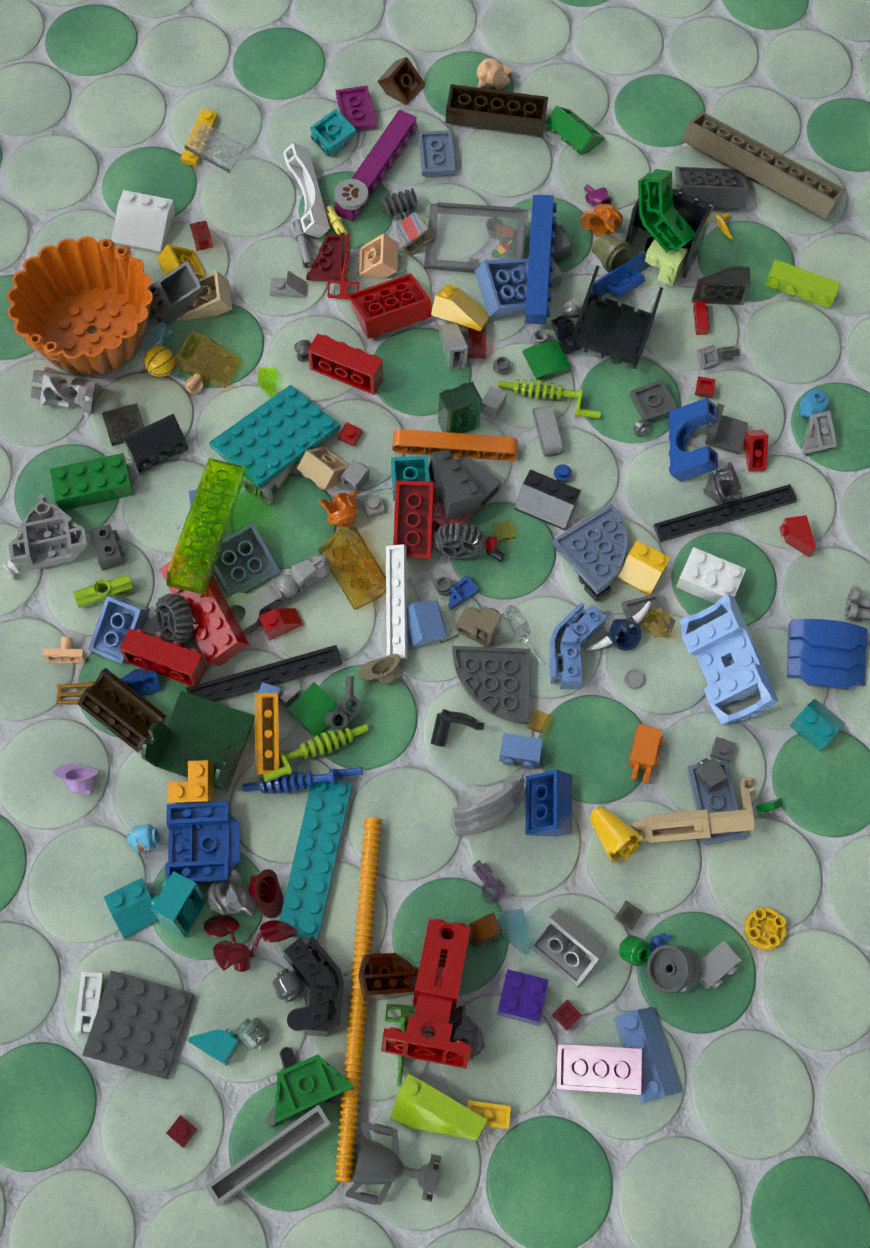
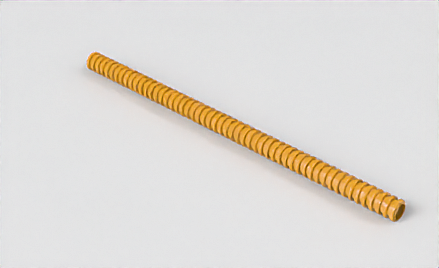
M376 817L365 818L364 823L366 824L363 827L365 829L363 831L365 837L362 839L364 842L362 848L364 849L361 851L363 854L361 860L363 862L360 863L362 867L360 873L362 875L359 876V879H361L359 885L361 887L358 888L360 892L358 898L360 900L357 901L359 905L357 907L358 913L356 914L358 918L356 920L357 926L355 927L357 933L354 935L356 937L354 940L356 946L353 947L355 950L353 957L355 959L352 960V963H354L352 970L354 972L351 973L353 977L351 983L353 985L350 986V990H352V993H350L351 999L349 1000L351 1006L348 1008L350 1010V1013H348L350 1020H347L349 1024L347 1031L349 1033L346 1034L348 1038L346 1044L348 1046L345 1048L347 1054L344 1056L346 1058L344 1062L346 1068L343 1069V1072H345L343 1077L354 1088L344 1092L343 1097H341L343 1104H340L342 1108L340 1115H342V1118H339V1122H341L339 1129L341 1131L338 1133L340 1140L337 1141L339 1147H337L339 1154L336 1155V1158H338L336 1165L338 1167L335 1169L337 1177H334V1180L337 1182L352 1183L354 1179L352 1174H355L353 1159H356V1156H354L356 1148L354 1146L357 1145L355 1138L358 1136L356 1134V1130H358L356 1123H359L357 1119L359 1112H357V1109H360V1105H358L360 1098H358V1095L361 1094V1091H359L361 1087L360 1081L362 1080L360 1074L363 1072L361 1070L363 1066L361 1060L364 1059V1056H362L364 1052L362 1046L365 1045V1042H363V1039H365L363 1032H366V1028H364L366 1021L364 1019L367 1018L365 1014L367 1008L365 1006L368 1004V1001H363L358 974L363 955L370 954V951H372L370 945L373 943L371 941V938H373L371 932L374 931L372 927L374 921L372 919L375 918L373 914L375 908L373 906L376 905V902H374L376 895L374 893L377 892V889H375L377 883L375 881L378 879L376 876L378 870L376 868L379 866L377 863L379 857L377 856L380 854V851H378L380 845L378 843L381 841L379 838L381 832L379 831L382 828L380 826L382 820Z

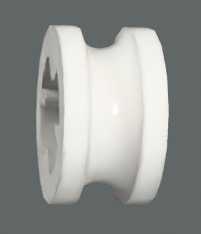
M8 560V564H3L2 567L14 579L15 574H20V571Z

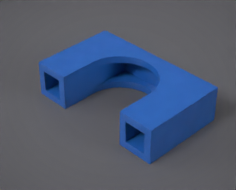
M708 398L669 411V472L671 476L680 482L718 469V453L709 446L686 452V443L691 433L701 426L717 421L716 405Z

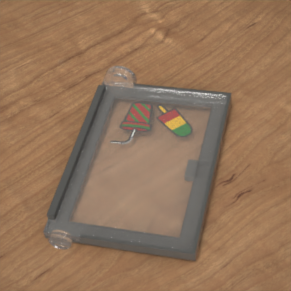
M437 202V204L430 203V207H426V217H429L428 227L436 237L426 244L424 268L475 272L485 260L523 259L526 227L531 228L532 210H524L519 207Z

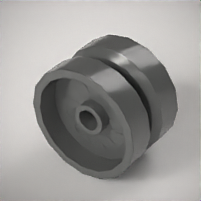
M666 944L658 946L652 951L647 962V974L652 985L659 991L686 993L698 985L702 975V965L696 952L689 947Z

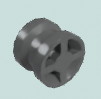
M300 340L294 345L297 359L301 362L309 361L308 349L311 345L309 340Z

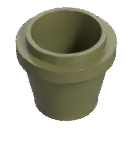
M607 233L599 235L592 245V252L600 260L607 272L613 271L629 261L631 257L632 247L630 243L626 240H619Z

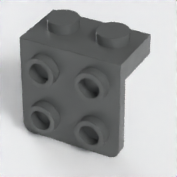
M718 403L716 407L717 421L711 423V425L707 424L704 433L707 435L705 444L738 454L742 449L748 423L722 415L725 405Z

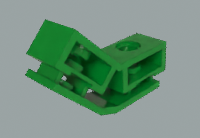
M655 169L652 173H647L638 181L640 219L643 226L666 253L671 249L676 253L694 237L695 232L674 208L672 171Z

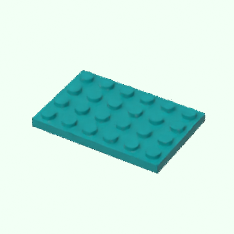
M289 385L211 440L209 445L260 489L302 458L306 450L314 449L340 430V424L294 386Z

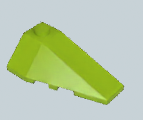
M409 1073L397 1094L391 1115L392 1119L410 1129L451 1135L478 1141L488 1122L484 1117Z

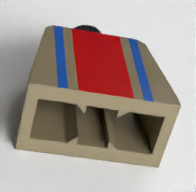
M404 212L401 214L402 221L396 225V230L402 249L411 255L435 238L436 235L416 212L412 214Z

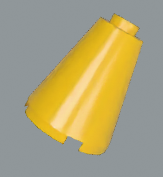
M597 807L590 813L589 820L612 864H617V860L620 858L623 861L626 860L641 846L638 842L639 840L643 841V836L605 807Z

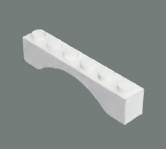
M293 142L283 154L286 166L296 178L304 196L305 210L300 219L303 232L320 239L330 227L308 148Z

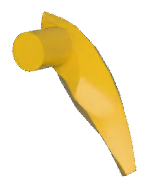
M716 214V222L719 229L730 240H733L725 223V220L729 219V214Z

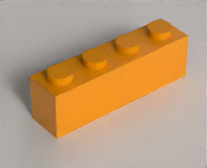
M254 693L255 773L258 775H264L279 769L278 693Z

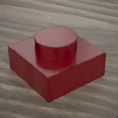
M568 1000L552 1014L565 1031L582 1016Z
M180 1115L166 1134L184 1148L198 1129Z

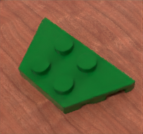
M317 1054L277 1073L274 1123L277 1124L354 1087L320 1055Z

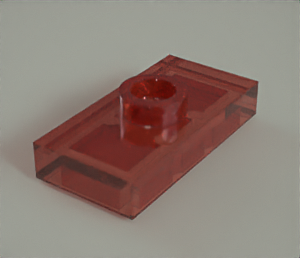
M486 326L481 331L468 328V358L486 359Z

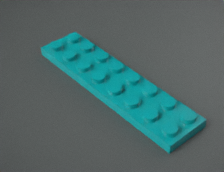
M339 780L336 785H331L330 782L316 783L314 788H310L280 916V921L288 923L297 930L298 934L293 936L295 938L309 940L313 936L318 942L353 785L352 782Z

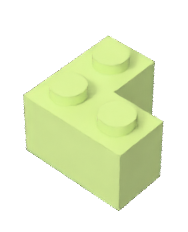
M654 239L647 250L645 262L660 269L658 280L673 286L682 272L687 250L681 248L675 253L671 249L666 253Z

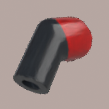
M495 536L488 537L485 541L486 553L502 562L505 554L497 550V538Z

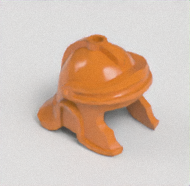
M599 204L593 211L588 210L584 212L581 217L582 227L586 230L591 229L596 234V237L607 231L614 234L615 230L619 229L623 222L622 214L615 206L609 204Z
M358 490L349 494H336L332 502H329L327 499L318 501L326 509L329 517L326 520L330 525L335 524L342 529H349L353 526L356 514L358 513L357 500L355 499L360 493Z

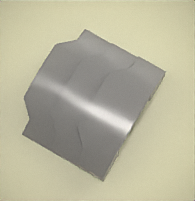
M523 768L505 778L503 789L482 802L473 805L469 799L452 809L450 826L456 836L473 835L487 831L502 823L518 808L526 792L523 786L525 782L523 778L525 771Z

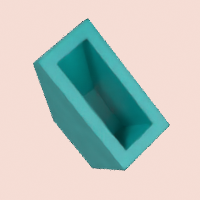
M221 1029L190 1036L187 1040L224 1065H227L240 1044L236 1039L238 1035L229 1029H226L225 1032Z

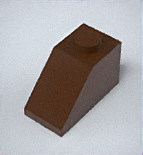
M490 913L469 924L470 933L468 941L469 943L473 942L474 948L499 940L501 932L495 913Z

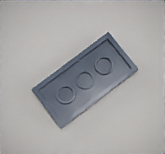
M727 760L719 761L718 763L728 778L722 785L709 792H706L694 773L698 765L687 767L696 811L707 810L708 813L739 810ZM744 831L710 834L711 838H703L704 845L743 840L745 834Z

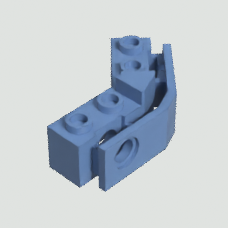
M581 602L553 631L549 643L550 684L560 681V689H580L582 683L580 649L604 626L606 616L594 605L585 610L583 608L584 604ZM565 630L560 643L559 653H555V641ZM557 662L561 663L560 673L558 670Z

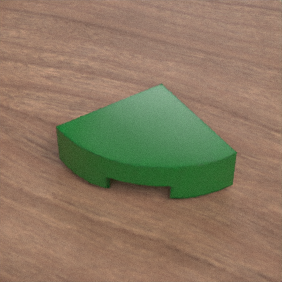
M782 798L766 801L755 805L756 810L759 813L776 810L782 807L783 801Z

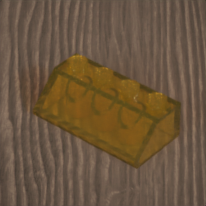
M340 527L319 549L321 555L325 554L329 559L331 572L353 609L357 610L381 598L386 593V576L356 527Z

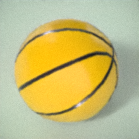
M154 346L146 352L143 363L146 371L152 376L165 377L174 370L176 360L173 352L167 347Z

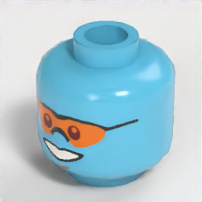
M151 824L134 826L131 829V833L127 836L128 845L132 846L136 852L151 851L155 849L160 840L158 829L154 828Z

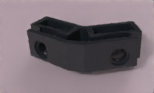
M313 936L309 938V943L307 944L299 938L284 950L283 957L310 989L306 1035L327 1037L328 1027L334 1028V1031L339 1030L344 985L340 968ZM309 949H311L316 958L320 960L319 962H317L316 959L312 956V954L308 951ZM330 972L334 975L338 987L337 998H332L333 982ZM334 1005L332 1021L327 1020L328 1006Z

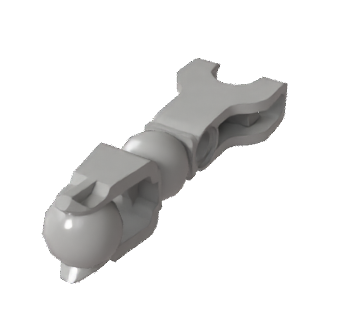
M325 554L312 556L310 559L293 565L289 571L290 575L280 576L275 584L271 582L251 594L240 592L227 598L226 602L232 613L237 611L246 613L245 618L238 623L243 634L246 636L257 630L261 625L259 616L284 602L283 598L294 597L298 589L305 592L321 578L326 577L330 572L331 563Z

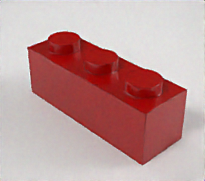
M695 301L693 305L696 335H707L708 330H710L706 301Z

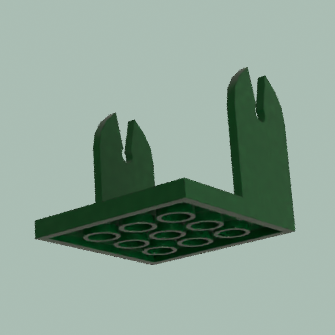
M181 691L168 725L166 726L162 722L155 721L148 729L152 739L150 743L143 744L141 757L154 767L188 778V761L214 762V787L229 791L253 726L255 715Z

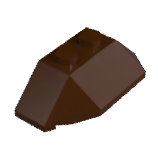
M397 953L363 955L358 974L363 1001L395 999L414 994L419 969L413 967Z

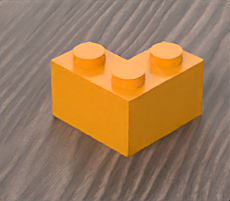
M188 761V781L168 782V803L214 802V762Z

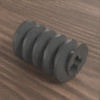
M411 188V192L406 189L404 193L399 191L398 195L393 193L392 197L390 195H386L385 199L380 197V205L383 213H386L388 217H391L392 211L396 216L397 210H400L401 214L404 213V208L410 212V206L416 210L417 197L413 188Z

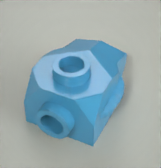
M821 390L808 391L807 395L800 402L801 413L799 416L810 418V415L827 411L829 402L827 395Z

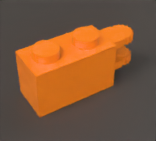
M638 724L628 766L633 767L631 780L637 778L638 769L645 770L643 783H648L651 770L654 766L657 767L660 755H657V749L661 748L663 744L662 729Z

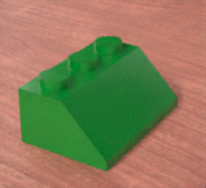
M557 105L545 122L550 126V131L560 134L562 136L561 140L567 144L570 142L573 145L572 148L578 153H589L605 139L603 135L573 111Z

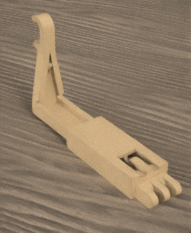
M746 777L740 781L744 810L708 813L707 810L646 815V821L632 823L633 828L643 836V841L639 840V842L649 841V843L711 838L710 834L755 830L751 797L756 795L755 789L745 788L746 786L754 785V780L752 777Z

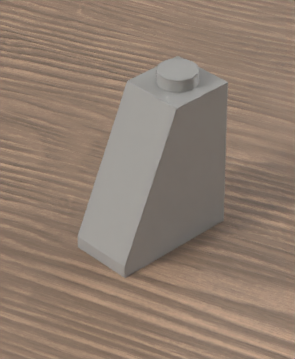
M446 323L439 327V337L449 371L466 368L468 347L458 324Z

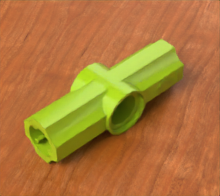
M129 574L108 581L104 579L98 580L92 586L73 591L77 606L80 608L99 601L105 602L106 596H118L134 591V587ZM108 589L106 592L100 593L101 590Z

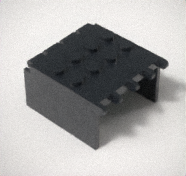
M672 188L674 208L695 232L694 237L685 245L686 248L690 249L682 278L686 279L702 246L715 202L711 201L708 203L700 200L699 195L693 197L683 193L684 189L682 188L679 191ZM639 198L632 209L626 241L630 245L637 235L639 228L647 231L639 216Z
M596 265L568 347L572 348L574 344L585 348L584 352L586 353L589 349L601 353V358H604L606 355L618 359V364H621L622 361L633 364L632 368L636 369L648 340L663 288H659L650 312L638 309L636 312L634 311L635 307L623 303L621 306H618L617 301L605 298L603 301L601 300L602 296L591 293L600 267Z

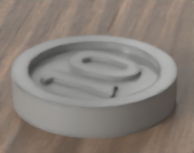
M635 669L629 670L624 677L625 684L632 689L641 687L644 681L643 674Z

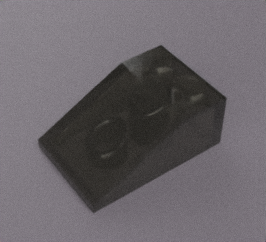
M732 266L698 279L691 303L706 301V304L743 305L751 285L750 267Z

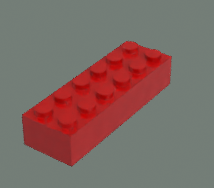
M186 548L159 569L171 593L184 596L185 601H188V606L191 607V613L193 614V636L208 664L221 666L249 646L200 551Z

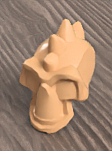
M484 59L477 69L478 88H496L501 91L510 82L508 75L513 70L500 64L496 59Z

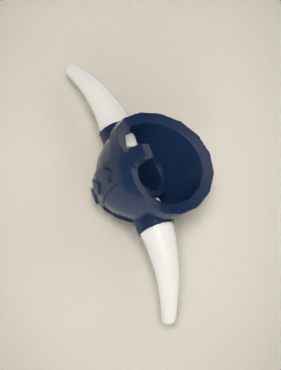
M648 601L637 614L629 619H614L610 626L609 634L596 644L586 647L585 650H597L610 644H614L623 651L634 649L641 640V629L638 624L646 615L651 602Z

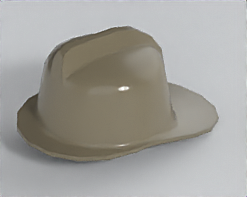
M391 654L366 663L359 669L358 677L362 680L376 679L382 684L393 682L403 676L399 665L400 655Z

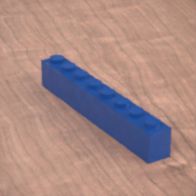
M533 195L525 324H546V319L550 318L551 307H547V302H551V292L548 291V287H552V276H549V272H553V261H550V257H554V246H551V242H555V232H552V228L556 227V217H553V213L557 211V202H554V195Z

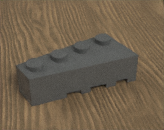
M448 449L431 453L429 473L437 488V495L441 498V506L443 510L445 509L446 519L450 520L479 513L483 494Z

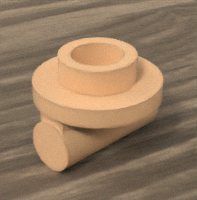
M195 373L193 377H190L185 382V388L189 393H198L203 388V382L198 373Z

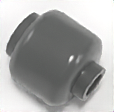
M288 968L276 973L277 978L272 983L278 998L285 1000L286 1003L301 996L300 993L303 991V985L296 971L289 972Z

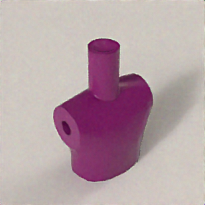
M589 184L585 185L584 190L588 193L585 195V199L588 204L595 207L599 204L611 205L612 198L608 195L605 187L595 190Z

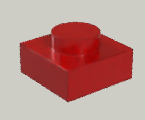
M698 376L695 395L712 398L716 379Z
M346 422L338 435V440L354 447L363 433L362 429Z

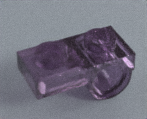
M480 860L474 863L472 870L484 883L481 891L483 901L486 903L499 901L505 896V885L499 878L495 879L491 874L492 870L488 864H482ZM493 888L496 891V895L488 896L485 890Z

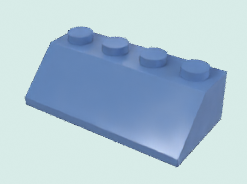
M654 1007L617 1015L613 1020L622 1048L644 1049V1094H638L640 1104L682 1092Z

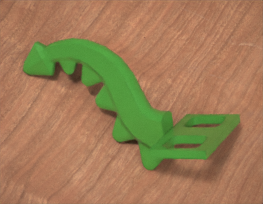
M386 1004L385 1022L399 1023L398 1028L402 1032H406L409 1012L415 1011L416 1007ZM388 1010H400V1017H389ZM398 1055V1087L402 1084L405 1056Z

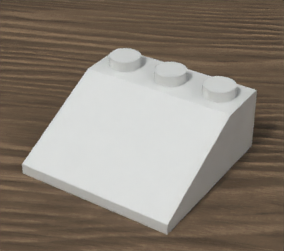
M123 190L117 207L111 240L116 245L161 253L175 216L173 200Z

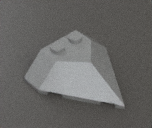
M40 493L36 505L30 509L19 527V533L15 540H12L9 544L11 562L33 569L74 561L88 546L85 529L81 525L76 524L70 516L55 504L50 503Z

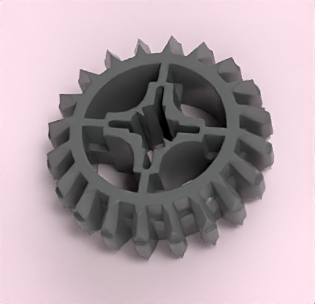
M451 522V524L446 523L444 526H440L436 531L434 539L436 551L440 552L441 555H446L447 558H453V560H468L469 558L474 559L475 556H480V553H483L486 541L485 535H483V531L480 528L474 527L473 524L468 525L467 523L462 524L460 522Z
M175 593L166 594L159 598L154 611L156 613V625L158 626L157 631L160 632V637L164 638L166 642H177L181 645L190 641L193 636L194 621L188 601H185L184 596Z

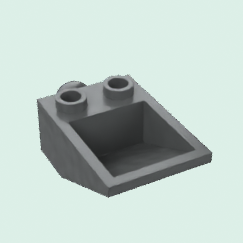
M188 261L151 285L150 291L153 299L148 319L154 318L155 314H157L167 325L183 315L203 288Z

